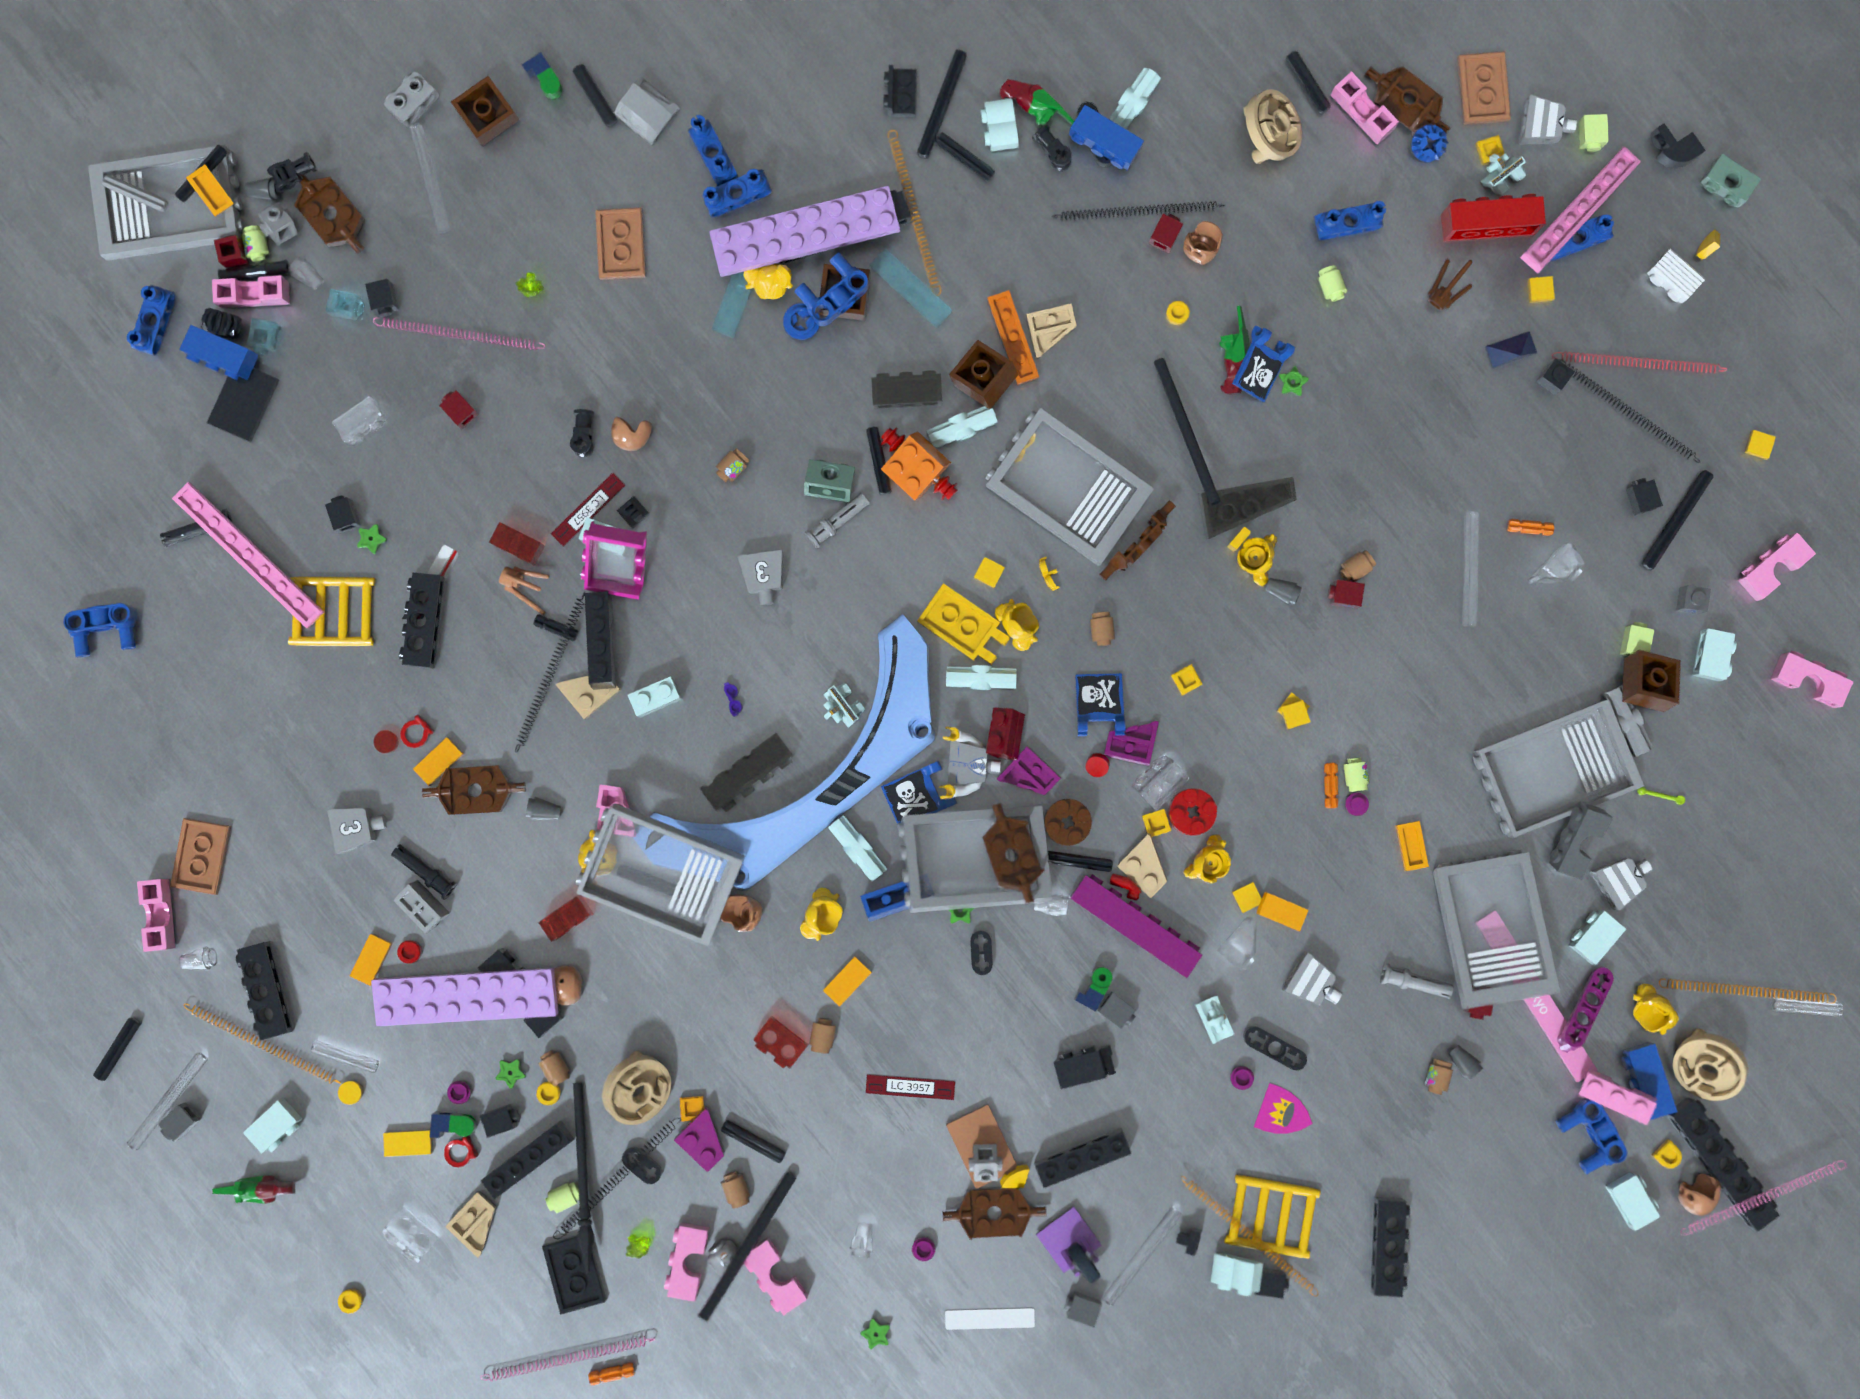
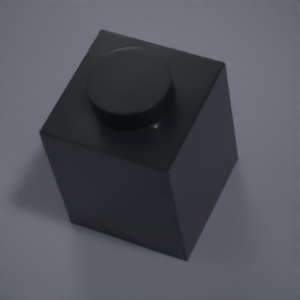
M388 279L365 284L370 309L375 315L386 317L392 315L393 311L398 310L394 287Z
M1556 358L1549 363L1536 382L1556 395L1562 391L1575 371Z
M1646 478L1633 481V486L1626 489L1634 516L1663 506L1655 480L1646 481Z
M343 495L330 499V503L325 504L333 531L342 533L361 526L353 501L350 498H344Z
M511 1104L481 1114L480 1119L486 1137L489 1138L516 1128L519 1116L516 1109H512Z
M1262 1268L1260 1291L1253 1293L1255 1295L1283 1299L1284 1292L1287 1293L1289 1289V1278H1286L1284 1271Z

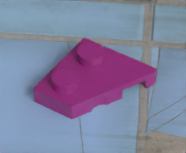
M1159 721L1128 727L1125 729V735L1115 736V730L1110 731L1104 755L1149 766Z
M1027 746L1019 754L1018 760H1014L997 780L1046 795L1062 777Z
M705 1107L674 1138V1141L708 1172L724 1157V1151L719 1142L716 1128L713 1125L710 1111Z

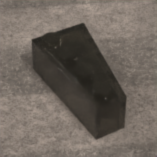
M1293 477L1219 489L1217 493L1221 502L1214 506H1210L1205 492L1198 493L1205 539L1215 537L1296 501Z
M775 733L754 748L750 755H745L736 761L730 770L727 769L718 774L710 785L707 786L705 784L699 788L716 811L721 812L724 809L725 812H728L737 805L735 800L740 796L748 797L755 791L754 786L760 781L762 784H765L774 777L772 772L779 767L783 770L793 762L791 758L794 757V754L778 733Z

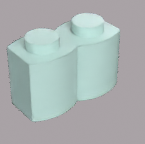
M1012 98L985 102V109H981L982 123H987L988 131L984 132L986 146L990 145L991 152L1018 148L1019 142Z
M1215 1253L1211 1282L1218 1284V1289L1231 1290L1234 1288L1238 1290L1237 1293L1240 1295L1251 1296L1252 1292L1260 1291L1263 1263L1232 1254Z

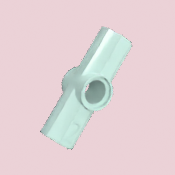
M1144 67L1133 85L1126 89L1118 102V107L1109 119L1127 130L1135 116L1138 117L1148 102V97L1159 84L1161 78L1152 69Z
M983 406L969 413L957 414L948 419V422L926 430L930 443L937 449L951 442H959L970 438L977 431L986 429L998 423L993 408L988 409Z
M972 665L971 667L947 666L946 687H970V689L991 690V688L1016 689V669L992 668V666Z
M844 815L828 827L843 845V850L855 864L857 863L872 882L887 870L885 865L872 851V846L861 833L859 834L855 830L854 826Z

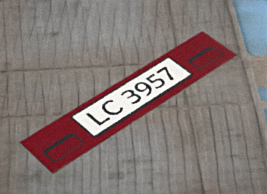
M612 473L551 535L564 547L583 528L586 517L592 519L626 485Z
M867 1075L865 1093L954 1100L955 1081Z

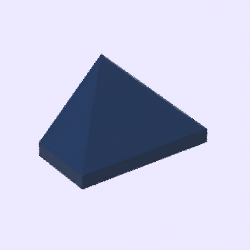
M1530 331L1485 346L1492 368L1537 353Z

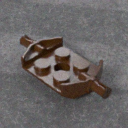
M1372 67L1367 70L1365 75L1375 81L1377 85L1373 103L1380 107L1384 105L1399 122L1412 131V136L1425 125H1436L1445 133L1450 130L1451 127L1440 120L1443 97L1405 67L1395 68L1382 75ZM1407 93L1414 95L1415 103H1406L1403 95Z
M306 175L301 176L303 178V181L300 182L302 188L294 206L300 211L328 247L341 246L347 243L348 245L350 244L356 254H359L360 250L363 251L364 246L357 240V234L362 228L364 218L331 177L309 180ZM331 208L336 209V217L327 219L326 211Z
M1169 500L1160 510L1156 511L1147 522L1149 526L1139 537L1141 542L1138 545L1133 542L1124 554L1118 551L1110 560L1108 566L1099 574L1100 577L1107 581L1117 570L1126 571L1127 565L1132 566L1162 534V530H1165L1167 515L1176 507L1175 504Z
M499 765L446 768L436 788H422V792H431L422 794V797L439 798L448 815L502 812L512 792H526V788H517L524 787L526 784L525 782H509ZM477 783L481 786L482 791L479 796L473 797L470 794V787Z
M995 804L992 806L996 817L995 824L982 836L998 886L1005 889L1018 890L1022 892L1026 905L1033 903L1035 900L1030 889L1031 885L1045 869L1040 867L1026 827L1029 823L1028 821L1007 818L1002 804ZM1007 850H1013L1017 854L1016 861H1009L1006 858Z
M1019 1188L968 1190L957 1211H943V1222H960L970 1240L972 1238L1022 1237L1030 1218L1047 1216L1046 1206L1032 1207V1205H1029ZM992 1206L1000 1208V1217L996 1219L990 1218L987 1214L988 1209Z

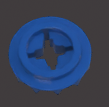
M1425 125L1418 129L1411 142L1412 152L1415 157L1429 163L1439 160L1440 156L1446 152L1445 149L1448 144L1446 133L1436 125ZM1426 136L1431 140H1435L1433 143L1434 151L1428 147L1425 148L1428 144Z
M804 303L792 305L784 314L783 325L785 331L793 339L805 340L812 338L819 329V325L808 314L807 306ZM796 314L802 319L808 318L806 321L807 329L801 325L796 326L798 323Z

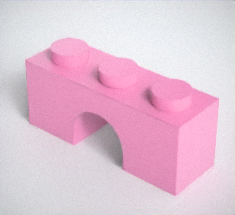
M1351 71L1334 87L1331 96L1378 145L1395 129L1399 121L1384 105L1378 107L1369 99L1366 94L1367 87Z
M282 276L258 277V281L254 282L238 281L235 278L212 280L213 303L220 308L290 304L289 282Z
M1787 533L1776 542L1778 544L1776 548L1766 550L1759 556L1761 560L1755 566L1752 563L1741 572L1743 576L1738 581L1755 601L1764 599L1781 584L1774 575V566L1777 562L1783 563L1790 571L1799 569L1816 554L1798 533L1790 536Z
M1796 651L1781 654L1770 678L1771 680L1793 689L1799 688L1802 680L1809 676L1816 683V692L1813 699L1833 708L1843 707L1854 682L1847 679V674L1837 670L1833 672L1825 669V664L1814 660L1812 662L1805 660V656Z
M169 879L138 881L139 905H143L146 911V926L141 928L143 952L176 948Z
M1589 1068L1579 1091V1095L1646 1125L1657 1104V1098L1635 1088L1631 1090L1620 1086L1612 1081L1611 1077Z
M682 1222L679 1229L675 1228L673 1242L677 1244L675 1252L671 1251L669 1266H672L671 1275L666 1276L664 1289L668 1290L667 1297L694 1302L697 1299L701 1274L688 1270L685 1265V1258L692 1253H705L710 1227Z
M767 1237L753 1248L744 1265L750 1273L754 1271L758 1277V1286L764 1293L766 1291L772 1298L770 1300L771 1305L776 1312L781 1311L784 1316L807 1300L808 1294L796 1276L784 1282L778 1281L772 1276L771 1267L781 1260L782 1255L771 1239Z

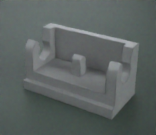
M419 880L408 884L394 899L395 903L425 934L434 929L438 922L450 914Z

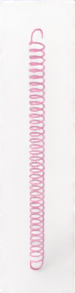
M385 317L383 318V324H382V325H378V326H383V325H384L385 328L387 327V326H385V324H384V322H385ZM401 320V322H400V327H399V328L397 327L398 330H399L400 328L402 329V326H401V325H402V320ZM409 321V327L406 331L410 330L411 321ZM448 327L446 336L448 335V337H451V336H452L453 338H455V337L460 338V336H459V337L457 336V331H458L457 328H456V334H455V336L453 337V328H452V333H451V335L449 336V327ZM478 331V333H477V338H476V340L478 339V341H479V331ZM495 334V338H494L495 344H498V343H499L500 345L504 344V345L506 346L507 343H508V346H511V344L509 345V342H508L509 336H508V338H507L506 344L504 343V338H505V336H503V341H502V343L500 344V335H499V340H498V342L496 343V334Z
M1832 1163L1831 1166L1833 1167V1170H1834V1172L1836 1173V1169L1834 1168L1833 1163ZM1828 1164V1167L1824 1166V1168H1822L1827 1176L1828 1173L1826 1172L1825 1167H1827L1829 1169V1172L1832 1174V1171L1829 1168V1165L1831 1164ZM1820 1168V1170H1818V1171L1821 1173L1822 1177L1824 1178V1175L1822 1174L1821 1168ZM1816 1169V1172H1815V1171H1812V1174H1811V1173H1808V1176L1804 1174V1178H1803V1179H1804L1806 1185H1808V1183H1807V1181L1805 1180V1176H1807L1808 1179H1809V1181H1810V1183H1812V1181H1811L1810 1178H1809V1174L1812 1175L1814 1181L1816 1182V1179H1815L1814 1176H1813V1172L1817 1175L1818 1179L1820 1180V1177H1819L1818 1174H1817V1170H1818V1169ZM1800 1176L1798 1180L1800 1181L1802 1187H1804L1803 1183L1801 1182L1802 1176ZM1795 1179L1794 1182L1796 1183L1797 1187L1800 1188L1797 1184V1180ZM1788 1181L1787 1184H1785V1185L1788 1187V1189H1789L1790 1192H1791V1189L1789 1188L1788 1183H1790V1184L1792 1185L1793 1189L1795 1190V1187L1793 1186L1792 1181H1791V1182ZM1783 1184V1186H1782V1185H1779V1188H1778V1187H1775V1190H1774V1191H1775V1193H1776V1195H1777L1778 1198H1779V1195H1778V1193L1776 1192V1188L1779 1189L1781 1195L1783 1196V1193L1781 1192L1780 1186L1784 1189L1785 1193L1787 1194V1191L1785 1190L1784 1184ZM1751 1197L1750 1200L1747 1199L1751 1204H1752V1200H1751V1199H1753V1200L1756 1202V1198H1755V1197H1754V1198ZM1742 1201V1204H1741V1205H1742L1744 1211L1746 1212V1209H1745V1207H1744V1205H1743V1202H1745V1201ZM1730 1206V1209L1726 1208V1211L1722 1210V1213L1718 1211V1215L1714 1213L1713 1219L1715 1220L1716 1224L1717 1221L1715 1219V1215L1719 1218L1720 1222H1722L1719 1217V1213L1723 1216L1724 1220H1726L1723 1215V1211L1727 1214L1728 1218L1730 1219L1727 1213V1209L1731 1212L1732 1216L1734 1217L1731 1211L1732 1206ZM1701 1219V1221H1699V1222L1702 1224L1703 1228L1705 1229V1227H1704V1225H1703V1222H1702V1220H1704V1219ZM1697 1221V1223H1695V1224L1698 1226L1699 1230L1701 1231V1229H1700V1227H1699V1224H1698V1221ZM1693 1222V1225H1692V1224H1689V1229H1690V1225H1691V1226L1694 1228L1695 1232L1697 1233V1231H1696V1229H1695V1227H1694V1223H1695V1222Z
M643 1336V1337H644V1346H645V1340H650L649 1342L655 1340L654 1338L645 1339V1336ZM635 1338V1347H634V1345H633V1343H632V1339H630V1340H631V1349H632V1346H633V1348L635 1349V1348H636V1345L638 1346L637 1341H636V1338ZM622 1341V1350L620 1349L621 1352L623 1351V1349H625L624 1344H623V1341ZM609 1344V1353L607 1352L608 1355L610 1354V1352H612L611 1347H610V1344ZM596 1347V1356L594 1355L595 1358L597 1357V1355H599L598 1350H597V1347ZM583 1350V1355H584V1357H583V1359L581 1358L582 1361L584 1360V1358H586L585 1353H584V1350ZM570 1353L571 1360H570V1362L568 1361L569 1364L571 1363V1361H573L572 1356H571V1353ZM561 1355V1357H562V1364H560L561 1366L563 1365V1363L565 1364V1362H564V1360H563V1355ZM548 1358V1360H549V1367H547L546 1361H545V1359H544L545 1367H544V1368L542 1367L543 1370H544L546 1367H547L548 1369L550 1368V1366L552 1367V1365H551V1363H550V1358ZM535 1361V1363H536V1370H534L533 1364H532V1362H531L532 1370H531V1371L529 1370L530 1373H531L533 1370H534L535 1372L537 1371V1369L539 1370V1368H538V1366H537V1361ZM522 1364V1366H523V1373H521L520 1367H519V1365H518L519 1373H518V1374L516 1373L517 1376H518L520 1373H521L522 1375L524 1374V1372L526 1373V1371H525V1369H524V1364ZM509 1367V1369H510V1376H508V1374H507V1369L505 1368L506 1376H505V1377L503 1376L504 1379H505L507 1376H508L509 1378L511 1377V1375L513 1376V1374H512V1372H511V1367ZM496 1370V1372H497V1379H495V1377H494V1372L492 1371L493 1379H492V1380L490 1379L491 1382H492L494 1379H495L496 1381L498 1380V1378L500 1379V1377H499V1375H498V1370Z

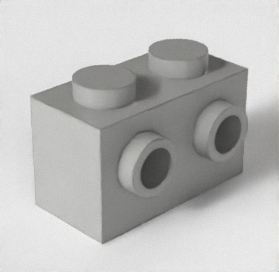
M416 71L408 74L402 80V85L396 91H391L383 103L388 111L407 128L439 97L436 90Z

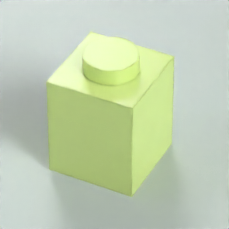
M1607 114L1584 115L1578 121L1580 149L1587 148V151L1591 152L1599 151L1609 142Z
M1633 622V625L1626 626L1620 654L1629 656L1638 650L1650 652L1654 629H1649L1647 624Z

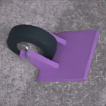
M1074 1206L1036 1234L1063 1273L1071 1269L1076 1277L1083 1274L1091 1284L1101 1277L1094 1265L1099 1261L1094 1251L1102 1245Z

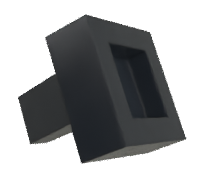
M635 496L631 497L616 510L632 529L650 514Z
M1193 1228L1190 1234L1179 1232L1176 1243L1187 1246L1185 1253L1195 1256L1202 1230Z

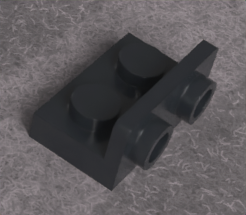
M889 65V72H884V86H888V94L883 96V109H888V116H916L917 69H894V65Z

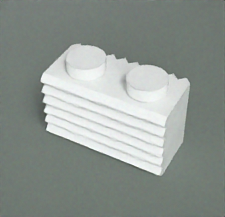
M1671 248L1665 252L1647 273L1651 276L1650 280L1653 284L1665 288L1668 291V296L1673 301H1679L1680 303L1686 301L1705 280L1700 273Z

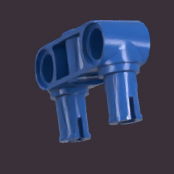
M696 115V120L693 117L691 119L692 127L688 129V132L716 185L719 186L737 178L738 174L708 119L705 120L702 115ZM711 150L718 151V154L716 156H708V153Z
M750 169L746 175L717 187H707L702 196L710 216L718 217L770 195L772 190L763 169ZM734 190H743L742 195L740 197H732V193Z
M1376 201L1371 204L1339 210L1332 209L1329 212L1314 216L1319 240L1349 236L1382 228L1384 226L1382 219L1386 212V208H1384L1385 203ZM1344 218H1350L1353 221V226L1347 225Z
M1606 214L1587 220L1576 232L1583 237V242L1578 243L1574 241L1572 236L1550 261L1560 259L1613 238L1612 227L1614 221H1611L1613 219L1612 216Z
M840 252L830 259V263L842 275V280L830 288L822 298L817 297L805 283H802L794 291L807 306L808 314L819 326H827L838 316L845 313L867 292L869 287L866 274L860 271L859 268L852 267ZM862 279L864 281L862 287L855 288L851 285L853 280ZM826 309L829 314L826 318L821 319L816 316L817 311Z
M150 285L144 286L141 290V297L144 300L135 328L127 334V341L131 343L132 349L156 355L163 341L176 295L173 291ZM156 315V323L150 325V318Z
M116 603L68 612L64 617L63 623L68 630V634L73 638L75 657L83 658L90 656L87 637L90 635V632L108 631L114 628L119 630L121 650L135 649L133 628L135 627L138 615L136 609L130 605ZM126 609L127 617L121 620L120 612ZM77 617H80L81 625L76 628L74 621Z
M1588 1098L1581 1099L1575 1105L1572 1112L1555 1121L1562 1133L1580 1123L1584 1124L1588 1135L1598 1149L1595 1154L1579 1162L1585 1174H1589L1603 1165L1610 1166L1614 1163H1621L1626 1159L1627 1149L1614 1123L1601 1104ZM1589 1104H1593L1595 1110L1592 1115L1587 1116L1585 1112L1586 1107ZM1616 1145L1618 1153L1614 1157H1610L1609 1150L1612 1146Z

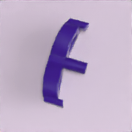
M728 682L724 683V691L730 701V713L733 717H736L743 709L742 703L735 700L739 693L738 688Z

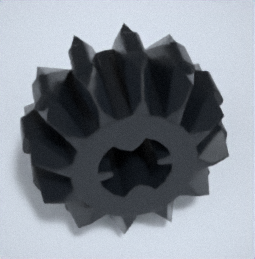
M207 308L201 318V328L207 332L234 339L238 337L241 331L242 319L227 312Z

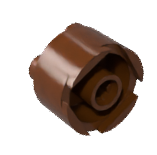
M1059 800L1052 804L1045 814V831L1050 839L1057 844L1064 846L1076 845L1082 842L1091 830V814L1087 807L1077 800ZM1068 816H1071V821L1074 822V825L1065 829L1064 823L1061 821L1063 818L1066 819Z

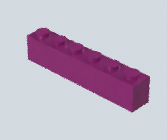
M1092 874L1090 877L1084 875L1069 897L1071 900L1188 978L1203 956L1198 952L1199 946L1190 940L1187 943L1180 940L1181 934L1171 927L1168 930L1161 927L1160 923L1162 921L1152 914H1149L1148 917L1140 912L1142 908L1133 901L1129 903L1121 899L1123 895L1111 887L1110 890H1107L1101 886L1103 881Z

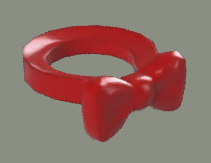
M416 715L414 717L415 720L405 723L401 728V740L406 746L411 748L423 746L427 742L429 734L434 733V730L420 715ZM421 724L424 727L422 739L418 743L409 742L406 738L407 729L412 725Z
M470 1135L462 1139L450 1141L444 1149V1157L447 1163L457 1168L465 1166L471 1159H476L479 1155L472 1144ZM455 1144L466 1146L468 1149L466 1158L461 1162L455 1161L451 1157L450 1149Z

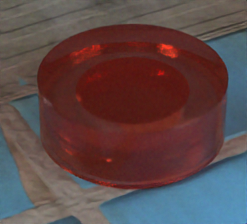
M382 730L374 737V746L381 753H392L398 747V737L392 731Z

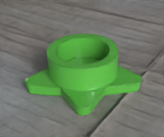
M1296 366L1288 374H1279V378L1284 383L1283 394L1292 391L1298 396L1302 395V385L1309 378L1302 376Z
M378 524L373 525L369 530L359 528L361 539L357 547L368 548L373 554H376L380 544L387 541L385 537L380 535Z
M965 908L962 912H959L958 909L949 910L951 912L950 922L955 923L962 920L969 924L971 922L970 912L974 908Z
M516 1059L511 1063L500 1060L501 1071L496 1076V1080L505 1081L508 1087L512 1089L516 1080L526 1077L520 1069V1060Z
M874 1318L871 1319L869 1328L860 1332L861 1336L868 1339L869 1349L872 1350L878 1344L889 1345L886 1333L890 1325H881Z

